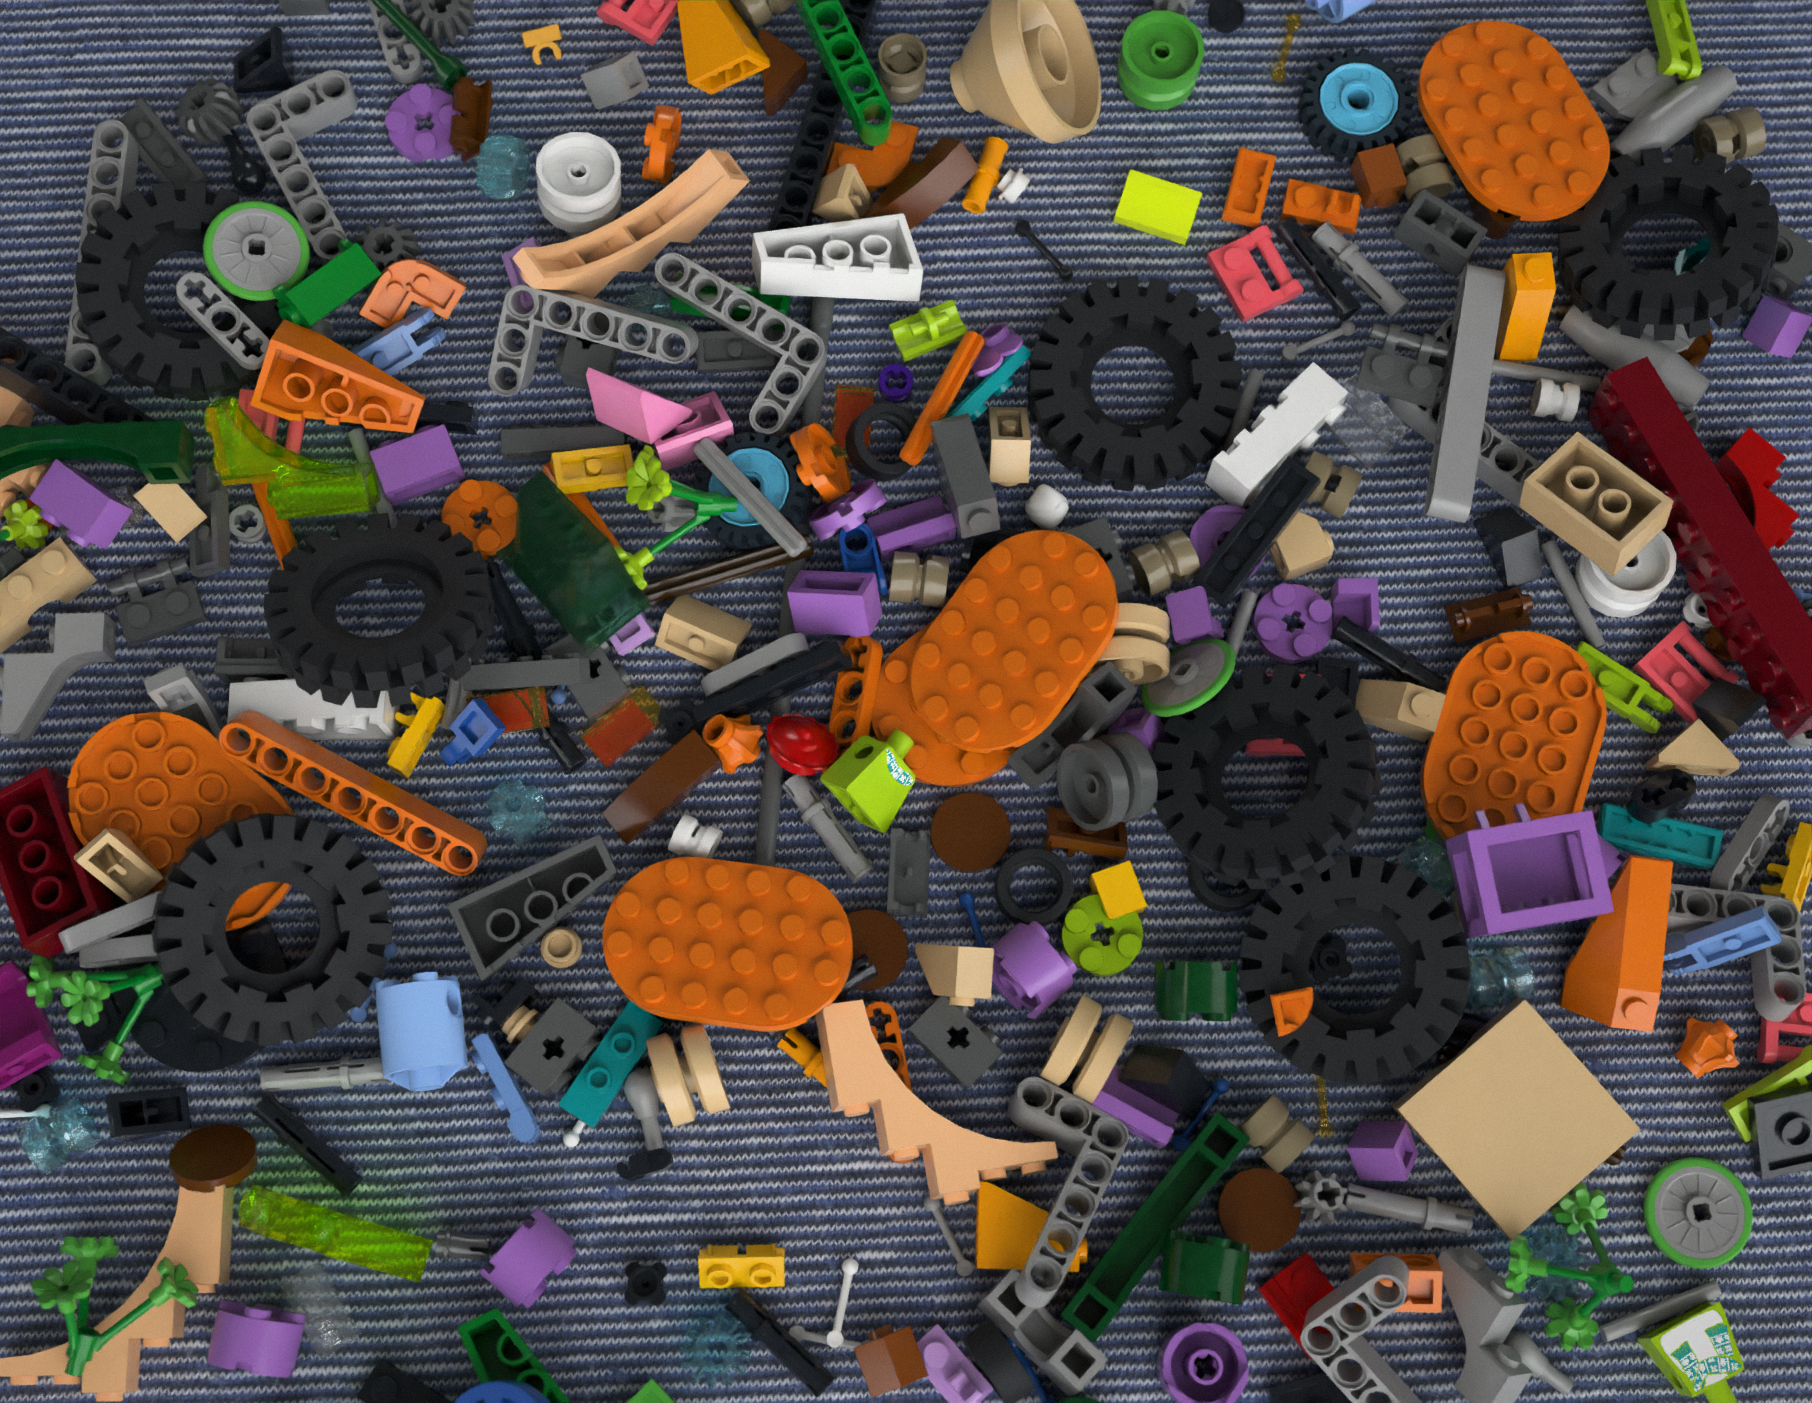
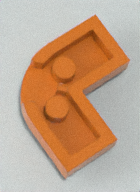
M892 121L891 136L882 145L874 146L873 151L836 142L826 175L847 163L854 164L868 192L877 193V188L890 185L911 161L919 127Z
M402 259L390 264L381 272L382 274L376 279L359 308V314L386 329L402 320L410 304L414 301L423 307H430L432 312L447 320L465 291L466 283L427 261Z

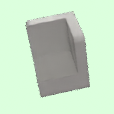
M634 51L600 62L581 74V78L596 109L629 100L649 87V83Z

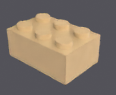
M1576 432L1524 480L1519 507L1611 576H1615L1666 527L1674 501L1582 434Z

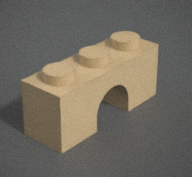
M60 537L0 581V654L33 630L28 624V620L37 609L55 600H60L66 605L98 581L76 552Z

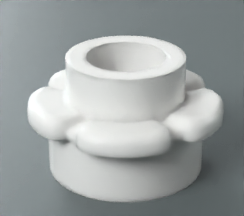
M1020 168L1016 173L1009 169L996 186L1002 191L998 196L1000 200L1005 198L1012 204L1030 182V179L1022 173L1024 169Z
M1694 592L1689 594L1684 601L1686 604L1683 607L1684 618L1689 623L1693 622L1697 628H1709L1713 624L1707 616V607L1699 594ZM1699 607H1703L1705 613L1699 612Z

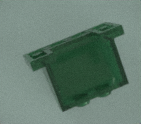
M542 471L520 488L517 495L515 538L507 546L497 551L496 554L512 574L589 655L649 607L651 603L647 596L634 584L609 539Z

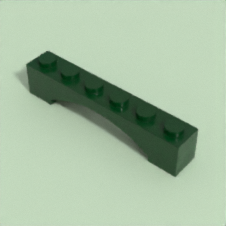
M161 419L156 422L123 420L119 423L106 424L82 422L79 425L44 423L40 426L29 427L3 425L0 427V480L18 471L51 463L57 459L59 461L99 460L118 463L143 472L150 484L190 483L195 440L183 420L177 421L174 419Z
M1218 1112L1210 1115L1060 1309L1057 1316L1074 1330L1080 1331L1091 1343H1095L1164 1248L1168 1230L1177 1231L1206 1193L1230 1167L1250 1138Z

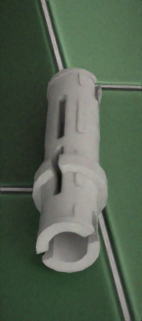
M1329 220L1321 225L1312 235L1311 239L1334 260L1333 265L1338 270L1342 268L1382 307L1391 319L1407 305L1409 300L1359 252L1360 247L1355 242L1351 244Z
M795 774L781 786L802 813L801 819L805 824L809 823L817 832L823 843L846 871L853 884L860 881L874 869V866L863 855L857 844L830 810V802L827 798L822 799L805 775Z
M342 1056L337 1061L262 1066L260 1072V1084L263 1093L341 1086L345 1090L353 1089L354 1085L391 1082V1080L383 1078L381 1057L353 1059L352 1056Z
M1349 1182L1346 1185L1348 1192L1344 1194L1346 1200H1343V1204L1347 1207V1210L1420 1224L1421 1229L1431 1231L1434 1227L1469 1236L1472 1230L1473 1221H1470L1469 1218L1474 1217V1210L1471 1208L1466 1209L1438 1203L1435 1197L1427 1196L1424 1200L1353 1185Z

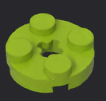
M1093 894L1076 902L1065 916L1060 934L1061 945L1064 953L1074 962L1078 969L1080 968L1084 972L1098 977L1112 976L1128 968L1141 951L1143 927L1136 911L1109 920L1099 895ZM1102 924L1104 929H1111L1113 935L1108 938L1109 945L1103 946L1100 941L1093 942L1091 935L1096 932L1095 925Z

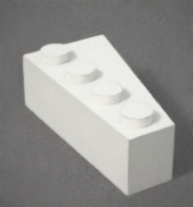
M1313 362L1280 394L1277 399L1279 404L1276 407L1273 404L1268 405L1259 414L1251 426L1253 429L1251 433L1246 429L1242 430L1234 438L1232 445L1226 453L1222 450L1213 459L1205 483L1230 505L1243 508L1247 504L1251 505L1288 456L1292 458L1299 450L1306 453L1320 438L1321 435L1317 431L1325 423L1332 426L1346 410L1343 403L1349 392Z
M248 677L244 678L243 682L230 683L227 724L240 712L252 710L309 740L393 741L399 734V723L395 719V714L400 712V705L391 707L388 691H380L377 708H356L352 691L343 705L340 706L323 701L320 689L313 695L308 694L297 686L295 677L271 681L264 678ZM238 728L240 736L250 740L248 732Z

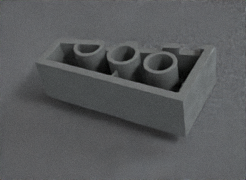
M599 834L448 904L447 907L481 981L489 980L619 875V872L603 837Z

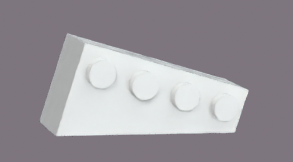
M904 213L753 233L752 269L760 294L916 302L920 300L923 267Z

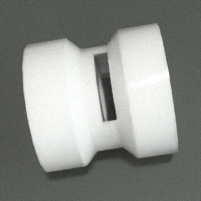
M1539 378L1531 400V415L1546 417L1547 415L1555 414L1556 418L1560 421L1572 422L1579 405L1580 385L1565 383L1560 387L1553 380Z
M684 814L674 830L668 850L677 855L685 853L693 857L712 858L719 845L723 831L714 826L704 827L698 823L697 818Z

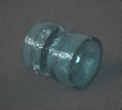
M1514 944L1492 951L1491 958L1484 953L1469 957L1471 985L1469 986L1467 999L1474 1010L1478 1011L1499 1005L1502 997L1510 1002L1515 998H1524L1534 994L1533 972L1525 952L1519 945Z
M72 1095L51 1107L49 1117L46 1118L38 1115L17 1129V1135L25 1153L43 1174H49L67 1163L69 1153L73 1152L80 1155L101 1140L100 1133L91 1115L83 1104Z

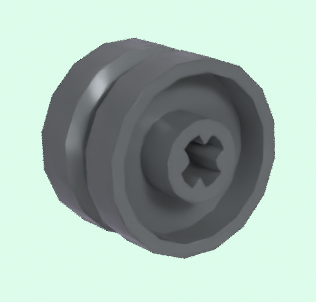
M1114 732L1100 736L1096 740H1084L1073 743L1062 751L1057 763L1056 775L1059 796L1066 812L1077 825L1088 831H1099L1112 827L1119 822H1129L1142 818L1151 812L1157 799L1158 780L1156 769L1148 750L1137 737L1128 732Z

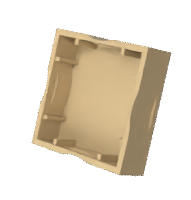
M1515 998L1479 1029L1456 1056L1434 1068L1392 1105L1429 1150L1435 1153L1457 1177L1463 1189L1497 1228L1511 1240L1516 1238L1517 1234H1521L1641 1130L1528 1001L1522 998Z

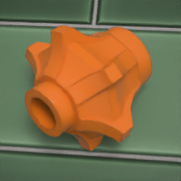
M718 714L711 717L703 728L702 738L704 742L708 744L721 761L723 771L727 774H733L739 765L743 763L750 764L759 756L760 745L758 740L764 734V729L760 725H751V717L747 714H741L736 718Z
M1690 1016L1686 1020V1034L1680 1045L1681 1048L1674 1055L1698 1079L1704 1073H1710L1715 1069L1723 1067L1735 1068L1740 1063L1734 1054V1043L1732 1041L1738 1035L1720 1018L1712 1023L1711 1021H1700Z

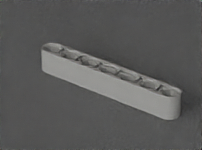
M110 119L101 122L95 128L93 134L77 262H81L82 255L80 249L87 233L91 232L94 234L98 229L96 220L109 206L117 211L122 207L121 198L135 191L139 160L138 143L127 127L118 120ZM123 138L119 146L110 148L113 141ZM119 175L114 183L105 185L109 177ZM75 282L65 365L96 385L102 386L110 379L112 369L99 356L95 343H91L83 326ZM96 359L95 365L91 370L82 372L83 364L86 361Z
M1465 264L1461 273L1425 499V516L1465 523L1471 510L1506 272L1502 270Z

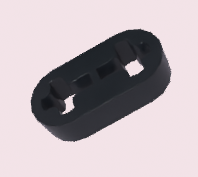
M1680 769L1665 770L1634 787L1626 802L1627 811L1640 822H1657L1685 808L1696 792V781L1691 775Z

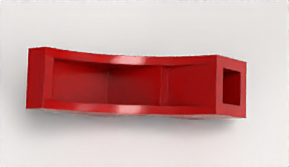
M1749 427L1714 465L1731 488L1737 502L1767 550L1769 551L1773 545L1779 549L1795 532L1790 526L1799 517L1798 513L1768 489L1782 474L1777 468L1786 457Z

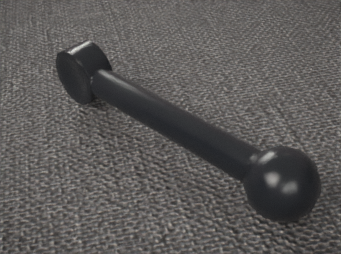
M1018 221L1015 226L1016 234L1020 237H1026L1058 270L1060 279H1071L1073 276L1072 268L1068 265H1063L1030 231L1031 226L1028 221Z

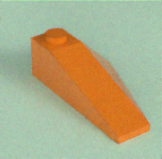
M284 319L270 339L250 405L290 421L302 422L306 418L325 420V424L339 426L340 422L362 424L367 429L413 433L426 397L326 336Z
M1629 855L1610 888L1614 912L1598 915L1595 922L1591 921L1585 932L1587 935L1577 954H1573L1566 965L1559 999L1560 1007L1609 1027L1653 1032L1661 993L1673 861L1671 859Z

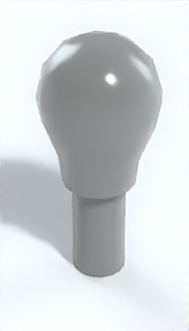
M645 1068L636 1069L626 1078L624 1093L634 1109L637 1119L641 1120L647 1151L664 1147L657 1118L660 1114V1098L651 1070Z
M1520 1331L1509 1332L1503 1344L1510 1346L1520 1354L1521 1361L1533 1372L1532 1376L1534 1378L1540 1377L1563 1395L1569 1393L1574 1385V1381L1549 1363L1548 1358L1540 1351L1530 1336Z

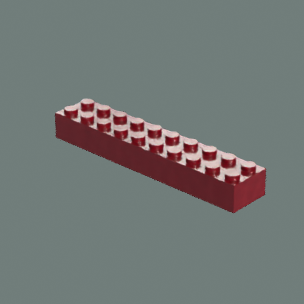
M1648 357L1607 373L1587 408L1590 424L1595 430L1600 431L1607 442L1609 455L1674 501L1666 527L1662 531L1671 539L1676 552V560L1679 561L1686 573V580L1690 589L1694 593L1699 594L1707 607L1706 611L1710 622L1715 627H1720L1721 632L1726 637L1730 655L1734 660L1741 663L1747 673L1750 688L1753 692L1762 695L1767 700L1765 704L1769 709V718L1774 727L1781 730L1787 740L1812 729L1811 619Z

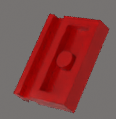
M1303 1252L1273 1275L1271 1279L1259 1286L1257 1291L1306 1357L1313 1359L1305 1351L1300 1338L1306 1314L1312 1305L1335 1289L1307 1252ZM1314 1327L1319 1333H1331L1326 1327Z

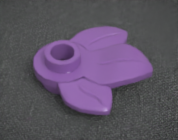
M1004 322L994 324L985 329L980 334L984 337L985 343L972 366L975 377H984L992 373L1001 365L1004 356L1016 353L1023 343L1021 335H1016L1014 330L1008 328Z

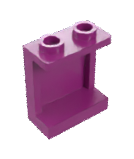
M13 961L0 965V1090L63 1056L44 1007L37 1008L35 1003L36 996L28 997L27 984L33 982L30 974Z

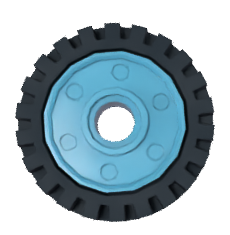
M1354 48L1346 49L1343 56L1337 51L1332 53L1329 59L1323 58L1317 67H1314L1310 72L1300 96L1298 118L1299 124L1303 123L1302 132L1304 136L1311 135L1309 143L1314 149L1319 145L1322 146V155L1328 157L1332 152L1336 154L1334 161L1342 163L1344 158L1347 157L1349 158V164H1352L1357 152L1392 143L1396 147L1403 137L1413 113L1414 96H1411L1413 89L1410 82L1405 83L1407 75L1404 71L1400 70L1396 73L1397 64L1391 59L1387 64H1384L1382 62L1384 55L1377 52L1375 57L1371 58L1369 57L1370 50L1361 49L1358 55H1355ZM1349 104H1357L1362 109H1355L1351 107Z
M749 432L741 433L740 440L731 436L726 439L728 445L723 448L718 443L717 447L755 487H760V492L799 532L798 524H805L808 519L806 510H811L813 502L810 495H813L812 484L809 486L804 485L799 478L796 465L801 462L796 452L787 443L784 444L780 438L773 435L769 438L765 433L760 432L756 433V437H753ZM705 465L703 469L697 468L695 477L698 483H693V488L705 492H720L721 496H734ZM738 500L736 512H721L720 516H710V520L703 523L719 542L725 546L729 545L733 550L742 552V549L750 551L777 542Z

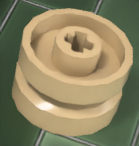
M1119 603V615L1114 634L1104 652L1086 675V678L1109 661L1133 685L1156 682L1165 678L1170 671V652L1163 645L1170 637V618L1168 614L1154 606L1138 603Z
M1082 995L1070 1017L1066 1016L1051 1043L1049 1048L1051 1053L1040 1076L1059 1086L1067 1080L1074 1066L1079 1067L1080 1070L1072 1085V1092L1077 1097L1092 1104L1117 1062L1135 1022L1118 1013H1114L1107 1018L1099 1033L1094 1031L1102 1014V1006L1100 1003Z
M695 1022L681 1028L680 1038L685 1054L680 1056L673 1038L667 1033L646 1039L652 1066H650L652 1077L661 1103H665L674 1128L695 1121L697 1112L692 1097L693 1093L698 1092L704 1110L710 1115L731 1108L703 1023Z

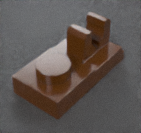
M1047 806L1045 811L1047 829L1043 837L1045 850L1052 852L1053 847L1065 848L1067 857L1074 856L1076 851H1083L1091 855L1124 859L1128 851L1125 822H1119L1112 827L1099 831H1088L1077 825L1065 809Z

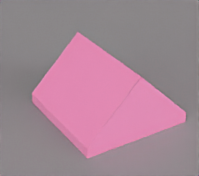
M588 367L586 372L597 421L650 445L688 419L693 409L642 387Z
M715 391L679 403L693 409L691 416L652 443L658 460L661 461V469L663 471L698 460L699 458L693 449L703 438H710L716 445L719 443L723 448L728 445L726 439L734 436L731 419Z

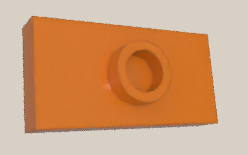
M1243 147L1239 148L1221 220L1255 229L1258 228L1276 156Z

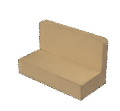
M688 595L677 597L664 613L655 646L715 671L736 660L740 644L749 634L752 624Z

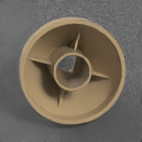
M990 0L963 50L962 59L955 61L950 69L951 86L960 106L969 113L979 110L983 115L1052 144L1061 143L1089 133L1095 127L1100 114L1101 79L1094 45L1085 20L1075 1Z

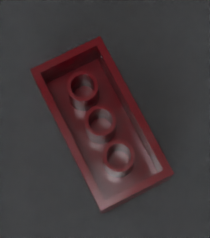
M44 766L0 790V885L23 949L46 958H51L64 951L58 936L60 932L117 908L111 889L75 861L74 856L84 846L74 832L68 814L70 813L69 788H67L68 778Z

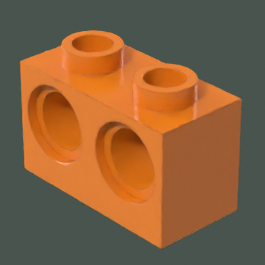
M1349 1252V1279L1382 1256L1391 1255L1405 1262L1410 1274L1407 1294L1404 1303L1394 1312L1441 1313L1442 1269L1435 1254ZM1379 1280V1282L1384 1286H1397V1283H1395L1393 1280ZM1352 1303L1355 1311L1364 1309L1360 1304Z

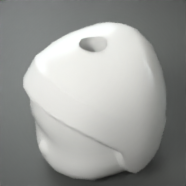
M1046 484L1039 485L1030 499L1025 502V512L1028 518L1042 530H1051L1059 525L1069 509L1067 498Z

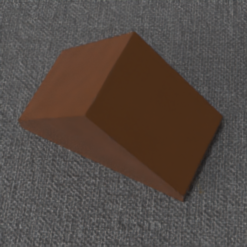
M765 29L758 30L759 45L770 61V67L762 70L766 117L774 116L807 80V60Z

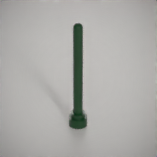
M370 0L433 64L434 76L445 89H453L454 84L458 83V78L467 76L468 68L456 56L443 54L391 0Z

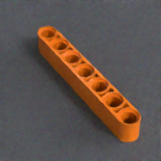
M252 710L242 711L220 731V746L232 758L453 875L466 876L472 873L486 853L488 847L487 840L478 829ZM238 728L248 732L250 740L241 737ZM274 748L283 750L288 760L277 756ZM311 767L319 769L325 779L317 778L313 774ZM348 787L358 790L362 799L353 797L349 793ZM384 807L394 809L399 818L390 817ZM421 827L430 828L434 832L435 837L426 836L422 832ZM457 846L466 847L470 850L472 857L462 855L458 851Z

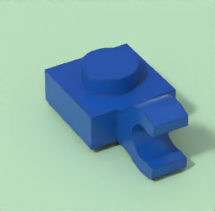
M482 698L472 699L449 726L456 736L443 748L439 755L449 767L456 761L464 764L472 755H483L507 727Z

